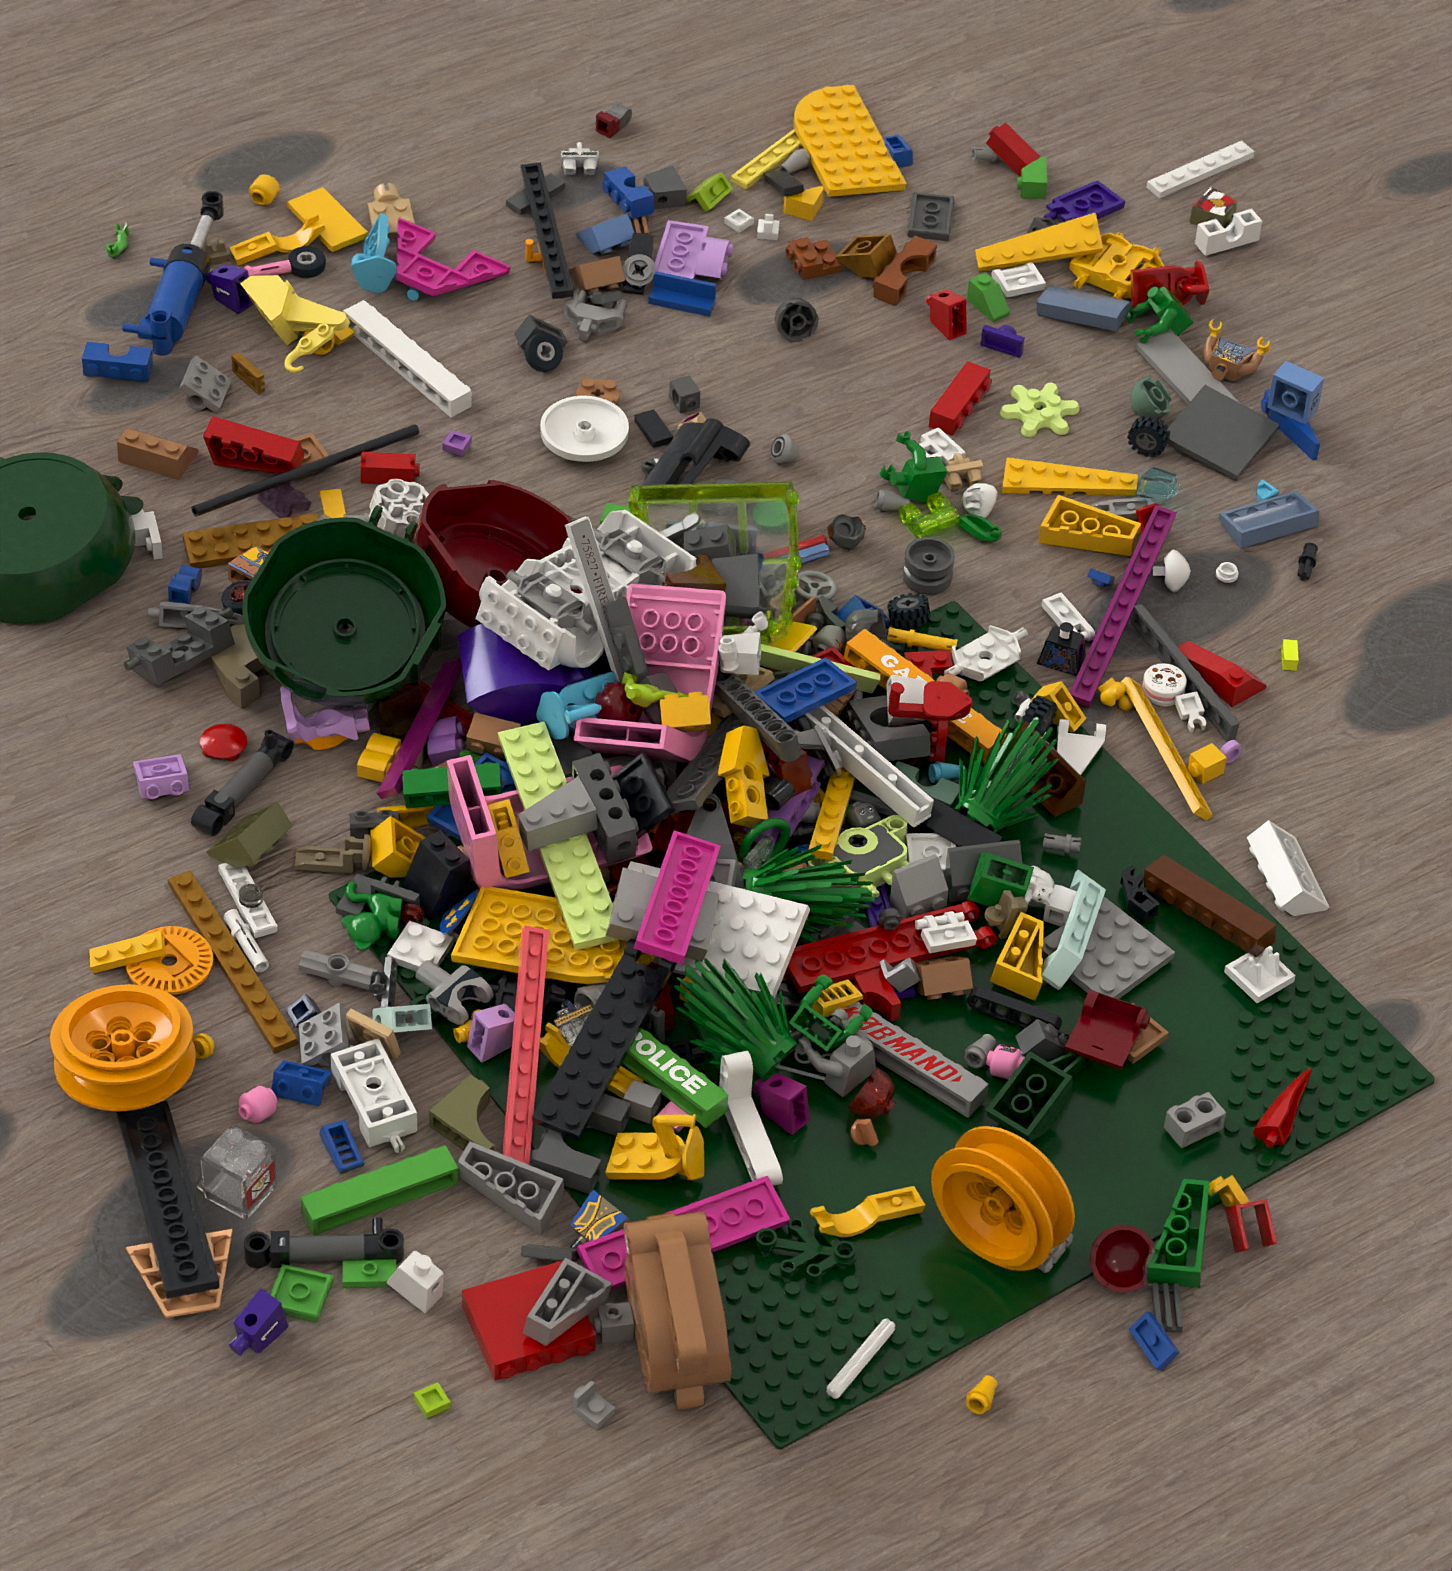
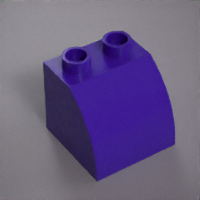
M482 623L458 635L467 703L480 714L521 724V727L540 723L536 714L543 693L556 692L559 694L567 685L593 677L588 667L572 668L559 664L547 670L528 655L523 654L511 643L503 640L494 631L486 628Z

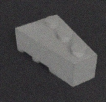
M579 776L518 814L519 833L528 852L598 829L596 808Z
M565 1258L527 1316L523 1334L547 1346L605 1302L612 1283Z

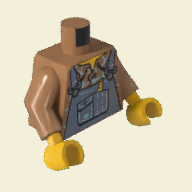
M1211 320L1209 323L1210 336H1207L1203 355L1205 362L1209 364L1208 369L1211 371L1213 378L1219 381L1224 378L1236 382L1241 377L1254 374L1264 358L1262 355L1271 350L1270 340L1267 345L1262 346L1264 338L1260 337L1257 341V351L1220 336L1216 338V335L1221 333L1222 322H1220L1218 328H1213V320Z

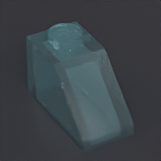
M1153 467L1142 475L1136 496L1168 500L1173 495H1176L1179 483L1177 480L1179 475Z

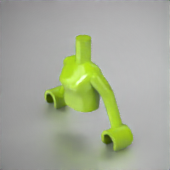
M624 671L621 682L626 684L625 692L627 697L636 705L647 708L652 703H657L665 695L679 694V698L689 697V695L683 694L680 691L675 693L659 690L650 684H636L638 676Z

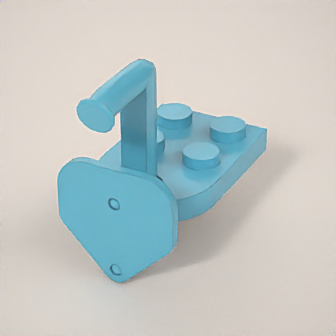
M383 213L379 214L363 243V254L354 255L351 261V269L359 286L373 293L384 292L391 280L396 278V264L392 260L384 258L390 240L387 238L390 225H388V215ZM410 286V290L407 291L408 299L412 301L419 298V290Z
M607 672L567 685L559 694L556 692L543 693L536 714L538 721L545 722L547 730L553 739L567 738L569 730L575 731L577 720L597 718L595 714H598L602 707L595 704L596 696L599 692L602 693L607 683L617 681L615 673Z

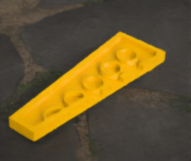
M1092 213L976 249L975 256L978 271L982 272L1025 265V263L1029 262L1039 263L1102 253L1103 245L1096 213Z
M1007 458L1002 493L1029 494L1030 491H1042V494H1051L1052 491H1064V495L1084 492L1086 495L1136 496L1138 475Z

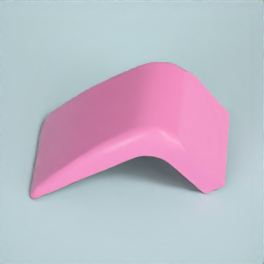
M630 584L627 588L626 599L649 676L665 672L677 691L686 695L691 692H703V695H708L711 717L720 658L718 647L723 633L726 606L725 592L720 590ZM642 711L638 722L597 718L577 720L574 741L595 752L606 755H630L637 757L644 752L648 754L650 759L689 763L705 744L708 730L681 732L668 725L651 724Z
M471 755L447 760L450 804L466 856L470 859V869L478 888L495 887L518 891L550 883L539 850L535 849L528 852L522 838L521 841L530 872L505 878L498 852L497 835L487 805L510 799L519 830L518 814L523 812L524 808L517 790L493 796H484ZM623 766L610 767L611 777L621 770ZM572 777L566 778L567 783L572 780ZM593 832L586 833L599 869L637 858L652 851V844L648 833L638 839L636 856L608 865Z

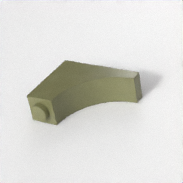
M470 1074L429 1110V1127L463 1151L470 1141L494 1151V1145L483 1135L478 1125L480 1115L490 1104V1087L483 1080H478Z

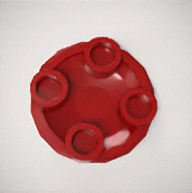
M218 724L211 726L200 737L202 754L208 758L214 757L236 761L239 759L240 753L247 746V736L242 729L235 725Z

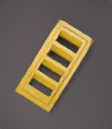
M849 980L841 981L823 990L820 998L813 1004L812 1009L824 1018H827L835 1010L844 1009L863 999V995ZM845 989H847L851 993V995H848Z

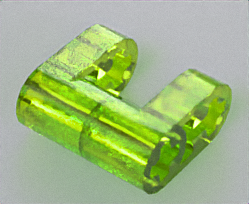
M941 492L927 497L928 507L932 512L927 515H923L913 503L899 507V515L902 522L917 538L926 537L959 523V514L956 508Z

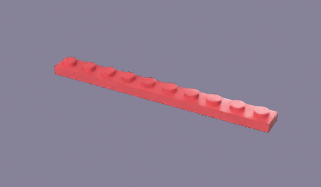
M525 925L522 928L502 1154L529 1165L549 930Z

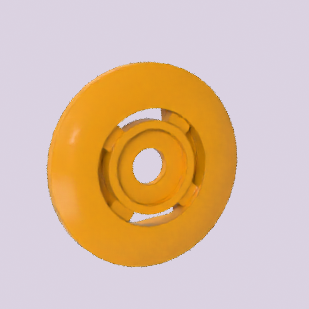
M166 926L155 928L142 934L145 935L161 930L165 941V955L125 965L127 974L135 985L149 986L171 995H178L195 989L211 973L213 968L212 948L199 933L188 928ZM166 957H174L177 959V962L172 966H166L162 963V960Z

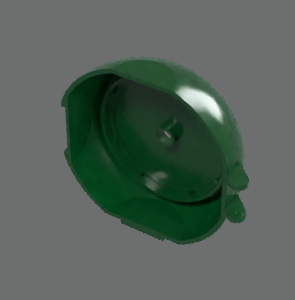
M39 452L21 454L6 459L0 457V622L28 624L61 618L106 590L121 578L131 561L135 547V527L131 515L139 513L144 503L138 497L121 496L118 493L123 485L119 477L102 475L86 463L62 454ZM30 515H33V516H34V517H33L32 519H30V520H23V519H24L25 517H27V516H30Z
M376 505L370 515L369 522L359 518L344 517L318 520L302 525L275 541L244 592L242 610L250 645L261 665L279 684L297 696L314 703L335 707H353L383 700L396 694L408 684L415 685L420 683L422 670L433 651H438L441 646V627L445 616L446 600L443 584L436 567L422 548L412 543L418 523L410 522L405 530V537L403 539L377 527L383 508ZM341 624H349L353 627V630L350 633L343 634L337 630V627Z

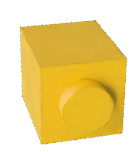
M1211 743L1190 754L1187 769L1192 777L1196 778L1201 784H1204L1224 774L1227 757Z

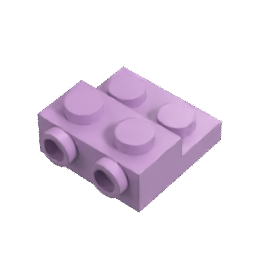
M181 754L133 762L138 789L142 799H156L162 795H180L183 792L190 791L188 774Z

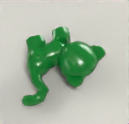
M350 881L345 887V896L352 903H368L372 913L362 912L356 915H346L342 918V923L347 928L348 935L355 943L357 949L360 951L369 949L373 943L378 941L381 932L386 930V935L390 939L397 940L399 935L398 922L401 921L403 912L401 908L403 898H394L383 893L356 894L355 890L358 885L355 881Z

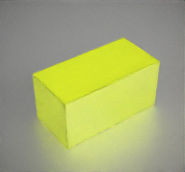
M1283 639L1281 648L1282 670L1297 671L1299 661L1298 640Z

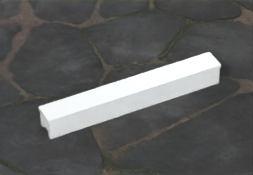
M825 706L805 714L812 729L814 726L819 725L821 730H827L833 745L830 748L832 752L838 751L844 768L913 828L931 817L934 800Z

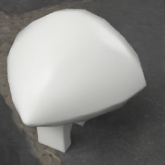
M977 483L970 486L963 493L961 501L968 513L986 518L996 502L998 492L992 485Z
M1173 549L1164 558L1165 566L1153 567V576H1165L1164 584L1171 592L1175 593L1189 579L1191 570L1186 559Z

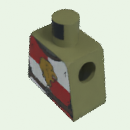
M1210 186L1192 206L1190 223L1198 225L1216 219L1225 229L1233 221L1237 202Z

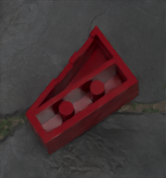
M760 740L769 770L768 777L783 778L789 781L795 789L794 796L812 788L811 777L813 774L808 765L807 753L801 749L802 754L798 759L784 762Z

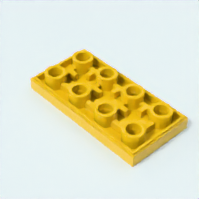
M323 187L287 201V207L303 223H305L307 216L318 213L319 220L317 222L318 224L323 223L325 230L317 238L331 252L356 244L368 236V232Z

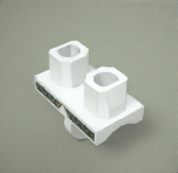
M577 142V148L561 151V167H563L565 175L576 174V167H584V174L594 175L596 167H598V151L582 148L581 142Z

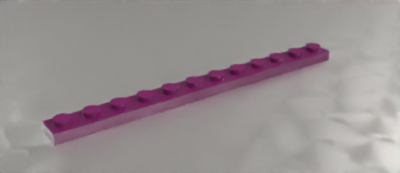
M1155 505L1069 692L1076 703L1090 707L1132 615L1134 606L1137 604L1172 527L1177 512Z

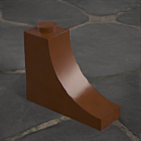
M698 555L697 566L691 570L679 573H666L665 582H662V586L720 590L724 592L726 590V582L707 555Z

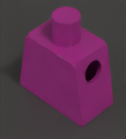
M779 1073L774 1074L767 1081L758 1079L754 1083L753 1092L760 1096L763 1114L789 1134L793 1135L810 1121L807 1088L804 1084Z

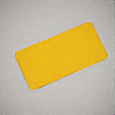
M341 489L320 491L324 514L330 518H339L346 515Z

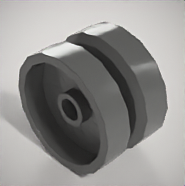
M922 537L909 543L905 550V564L903 567V580L906 585L915 592L923 594H936L947 589L953 577L955 560L953 548L942 539L934 537Z

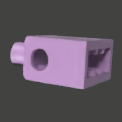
M505 1004L476 1011L473 1014L467 1047L482 1063L512 1047L515 1013Z

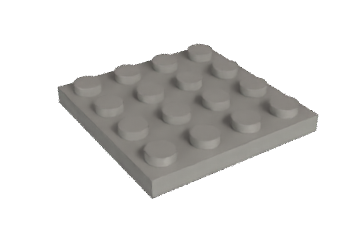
M1103 897L1083 958L1069 979L1087 993L1091 989L1120 999L1174 959L1175 951L1111 901ZM1066 923L1043 939L1042 957L1044 959L1057 950Z

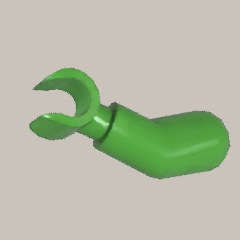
M119 222L116 224L117 241L115 243L112 242V245L108 243L106 246L107 254L111 258H116L128 247L127 235L129 234V228L126 222L122 230H120Z

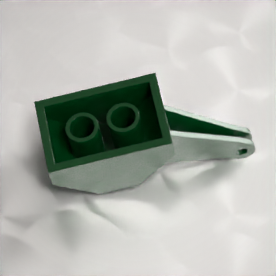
M1030 1051L986 1109L987 1117L1028 1142L1042 1136L1060 1115L1073 1085V1078L1086 1066L1089 1059L1070 1052L1047 1062Z

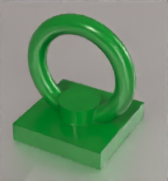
M770 818L754 826L745 835L740 847L735 848L738 862L743 863L746 869H757L784 851V847L788 843L791 834L788 822L781 818ZM770 828H780V837L770 853L766 852L754 841L762 832Z

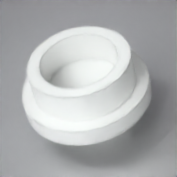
M1224 562L1216 569V577L1222 582L1231 583L1238 578L1239 573L1236 565L1233 563Z

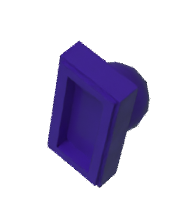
M984 325L980 345L1020 358L1023 354L1025 337L1017 335L1016 330L1010 325H1003L998 329Z

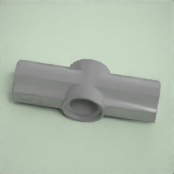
M304 950L301 955L299 971L327 978L328 983L332 986L340 987L348 984L372 990L371 984L375 983L372 972L377 969L349 962L348 958L343 954L337 953L327 956Z

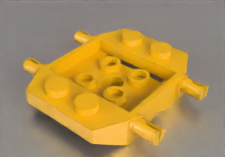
M1117 232L1116 235L1112 233L1101 235L1102 253L1076 256L1070 262L1069 269L1078 277L1073 283L1075 288L1078 287L1080 289L1087 282L1114 293L1112 298L1132 299L1131 280L1127 281L1131 275V270H1136L1142 262H1144V265L1140 269L1162 267L1164 264L1159 257L1161 254L1160 248L1154 247L1152 250L1144 246L1130 244L1124 239L1123 233Z

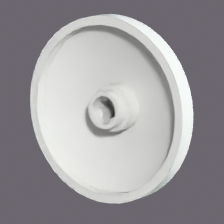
M574 396L554 403L544 412L541 418L540 433L546 447L556 455L573 461L592 462L608 458L624 447L628 439L629 423L625 413L608 400L593 396Z

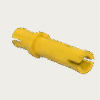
M889 627L887 637L888 642L907 644V647L910 648L917 646L939 651L950 650L951 653L952 646L956 647L958 641L957 639L916 633L913 629L906 631Z

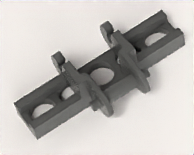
M392 956L385 957L384 972L381 970H374L372 972L375 983L371 984V989L376 999L381 1001V1008L394 1007L398 963Z

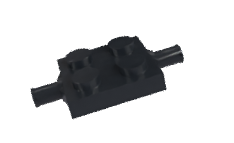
M503 971L498 984L488 983L493 994L496 996L495 1006L505 1004L515 1013L518 973ZM545 978L542 1023H544L546 1011L550 1003L565 1005L566 1003L563 1001L567 1000L566 994L552 993L554 979Z

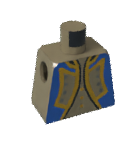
M593 1190L571 1222L570 1226L579 1237L572 1243L570 1248L577 1249L581 1244L624 1229V1223L631 1221Z

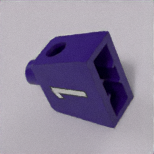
M225 264L207 274L206 281L212 285L215 300L233 312L240 314L254 305L240 284L249 278L246 269Z
M261 1288L235 1319L233 1324L237 1337L229 1344V1347L239 1356L248 1347L256 1353H261L289 1327L281 1302Z

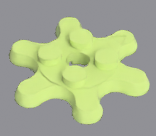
M1054 383L1045 384L1041 391L1037 389L1027 390L1022 385H1015L1010 395L1018 403L1004 405L999 415L1003 419L1021 420L1024 424L1021 428V434L1025 437L1035 436L1040 428H1049L1058 435H1065L1069 432V426L1062 417L1078 414L1080 407L1074 400H1061L1058 396V388Z

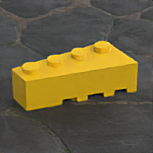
M1058 495L1040 526L1039 543L1132 556L1140 540L1141 523Z

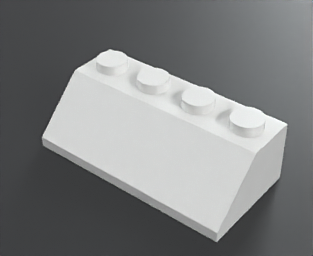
M1269 820L1247 837L1251 845L1249 850L1259 862L1258 869L1268 881L1266 885L1276 898L1274 902L1282 912L1286 911L1293 916L1325 911L1330 908L1296 837Z

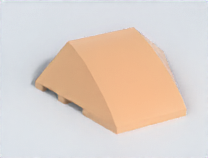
M232 1229L206 1233L220 1288L166 1299L152 1243L126 1247L127 1252L165 1318L220 1308Z

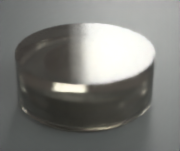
M246 884L240 888L239 902L241 905L254 908L262 904L264 892L260 886Z

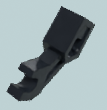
M1131 865L1123 870L1120 884H1122L1128 906L1127 911L1143 923H1146L1158 914L1159 903L1144 889H1139L1143 883L1144 875L1140 874L1134 877L1135 868Z

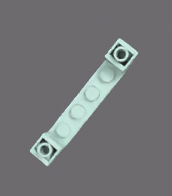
M1080 870L1075 872L1070 889L1077 891L1058 948L1045 958L1041 969L1042 979L1057 990L1062 988L1083 958L1106 889Z

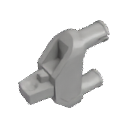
M576 289L573 292L574 297L567 301L563 307L567 320L579 331V340L587 341L591 334L600 335L618 329L623 323V313L627 308V302L624 299L621 300L620 304H618L620 300L614 301L615 305L611 309L585 304L583 302L587 294L581 290L578 295L579 289Z

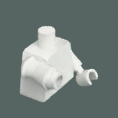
M758 612L753 616L752 621L755 625L749 626L742 634L722 636L718 647L721 672L759 675L761 638L758 630L762 631L768 627L767 617L763 612Z

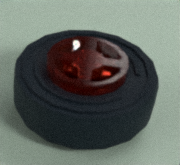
M243 580L232 583L223 591L221 601L224 609L230 607L234 613L243 615V595L251 581Z

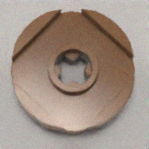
M584 378L576 390V396H600L599 398L608 400L617 406L619 404V389L616 387V382L611 379Z

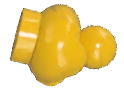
M1112 677L1098 687V690L1101 692L1100 700L1102 704L1112 707L1115 705V701L1118 700L1120 709L1129 711L1133 708L1134 705L1130 697L1125 695L1126 686L1123 683L1116 682Z

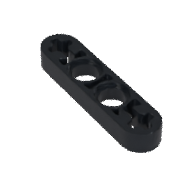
M983 987L972 988L967 998V1003L972 1009L1023 1028L1028 1027L1037 1019L1046 1024H1052L1057 1030L1062 1025L1061 1018L1053 1012ZM998 1005H1002L1008 1010H1004L1000 1008ZM1021 1013L1027 1014L1031 1018H1027L1023 1016Z

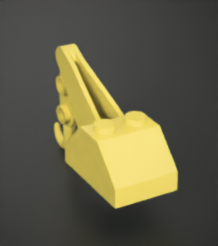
M278 275L250 276L240 283L255 307L286 345H289L298 338L299 331H312L301 338L296 348L286 357L284 366L290 373H297L304 369L303 366L292 367L294 360L301 356L312 354L333 338L335 330H345L350 324L344 312L298 297L296 293L292 294L295 291L288 280L283 282Z

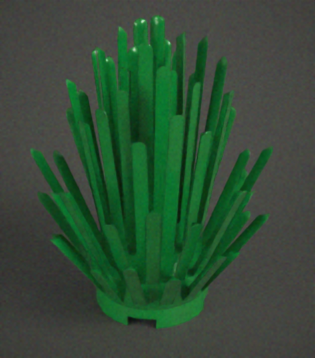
M1035 717L1028 727L1024 728L1010 748L1024 722L1023 718H1021L1014 732L1008 734L1000 748V744L1010 725L1008 719L1001 733L999 732L983 767L980 765L984 750L983 748L980 749L978 756L979 739L976 736L973 752L971 751L968 772L966 769L963 770V761L959 759V803L954 810L995 833L1000 829L1038 816L1036 813L1029 815L1022 812L1052 796L1046 794L1033 800L1051 788L1052 784H1047L1013 808L1011 807L1026 795L1035 783L1059 761V759H1055L1052 763H1045L1047 761L1045 757L1051 752L1053 746L1058 741V738H1056L1036 761L1031 764L1045 745V741L1053 731V728L1050 727L1043 737H1040L1038 740L1037 738L1040 736L1038 731H1035L1029 738L1039 722V718Z
M822 844L800 852L788 859L786 858L798 851V847L789 852L787 848L757 869H746L744 871L742 880H746L745 890L808 905L810 911L803 928L817 934L821 930L809 926L807 921L835 927L854 928L851 923L830 918L844 919L846 916L867 918L865 914L851 913V911H858V908H871L868 904L855 902L875 901V898L871 897L872 892L867 887L855 886H870L873 883L871 881H858L859 876H864L867 872L839 874L846 871L844 866L841 865L851 864L853 860L784 871L813 860L815 855H812V852L821 849ZM801 931V937L811 942H816L809 933Z
M704 958V963L711 971H708L695 959V966L700 970L704 979L691 966L687 965L685 966V974L694 983L684 981L681 977H678L677 980L697 999L679 985H675V989L691 1003H684V1006L690 1009L689 1013L681 1007L676 1009L712 1033L716 1038H707L706 1041L709 1043L699 1039L689 1042L702 1047L701 1049L720 1055V1059L724 1055L748 1051L752 1059L753 1072L761 1079H764L797 1045V1042L790 1035L782 991L778 994L780 1001L778 1010L775 999L771 996L762 973L758 975L756 972L754 976L760 988L759 999L755 991H752V993L749 991L725 958L722 964V968L726 972L725 977L707 958ZM712 1060L709 1062V1064L721 1066L720 1061Z

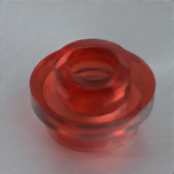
M405 904L401 909V919L406 924L409 920L419 924L425 918L424 911L417 904Z

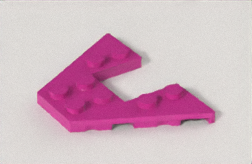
M398 218L396 280L407 286L423 291L425 294L436 296L510 273V265L476 250H473L455 269L427 258L421 254L435 241L436 233L403 218Z

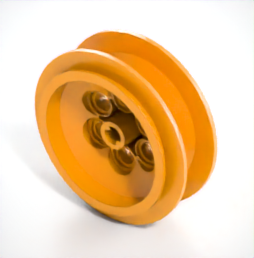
M114 985L91 991L77 998L62 1010L51 1029L50 1043L55 1057L54 1072L59 1086L75 1101L91 1108L106 1111L141 1109L172 1096L188 1081L196 1063V1051L192 1041L193 1024L187 1008L171 994L143 985Z
M989 1126L973 1128L961 1136L954 1149L940 1156L933 1167L931 1177L932 1191L945 1222L966 1247L997 1266L1016 1271L1034 1269L1040 1266L1048 1258L1052 1248L1062 1244L1073 1230L1075 1221L1074 1205L1068 1187L1060 1173L1040 1150L1010 1131Z

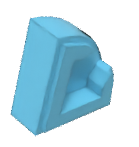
M1263 479L1259 482L1256 491L1258 501L1279 495V490Z

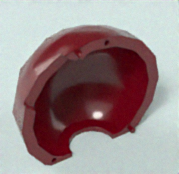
M1116 1225L1102 1231L1094 1240L1090 1250L1089 1262L1093 1275L1105 1288L1114 1292L1130 1293L1142 1288L1146 1279V1261L1152 1252V1239L1143 1230L1132 1225Z

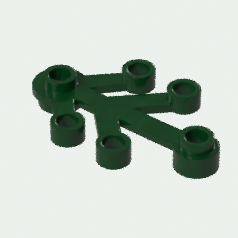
M792 1218L789 1221L788 1231L791 1235L799 1236L803 1242L777 1238L775 1231L769 1228H763L756 1234V1246L762 1252L767 1253L773 1249L801 1253L790 1260L786 1259L781 1262L780 1274L786 1278L793 1277L797 1268L818 1256L828 1257L818 1264H810L807 1267L806 1278L811 1282H817L822 1278V1273L836 1265L850 1266L856 1262L858 1256L857 1249L851 1242L840 1241L834 1235L819 1232L818 1223L814 1227L813 1236L800 1218ZM815 1237L819 1240H825L829 1246L821 1245ZM785 1267H790V1268H792V1269H791V1270H786V1269H784V1268H785Z

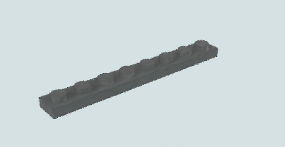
M1142 604L1134 606L1130 622L1163 664L1174 665L1184 672L1187 679L1185 691L1187 693L1198 692L1205 710V716L1226 742L1235 740L1239 728L1237 718L1230 713L1224 702L1217 697L1213 689L1203 680L1200 673L1195 670L1188 658L1177 648L1175 642L1159 626L1152 614Z

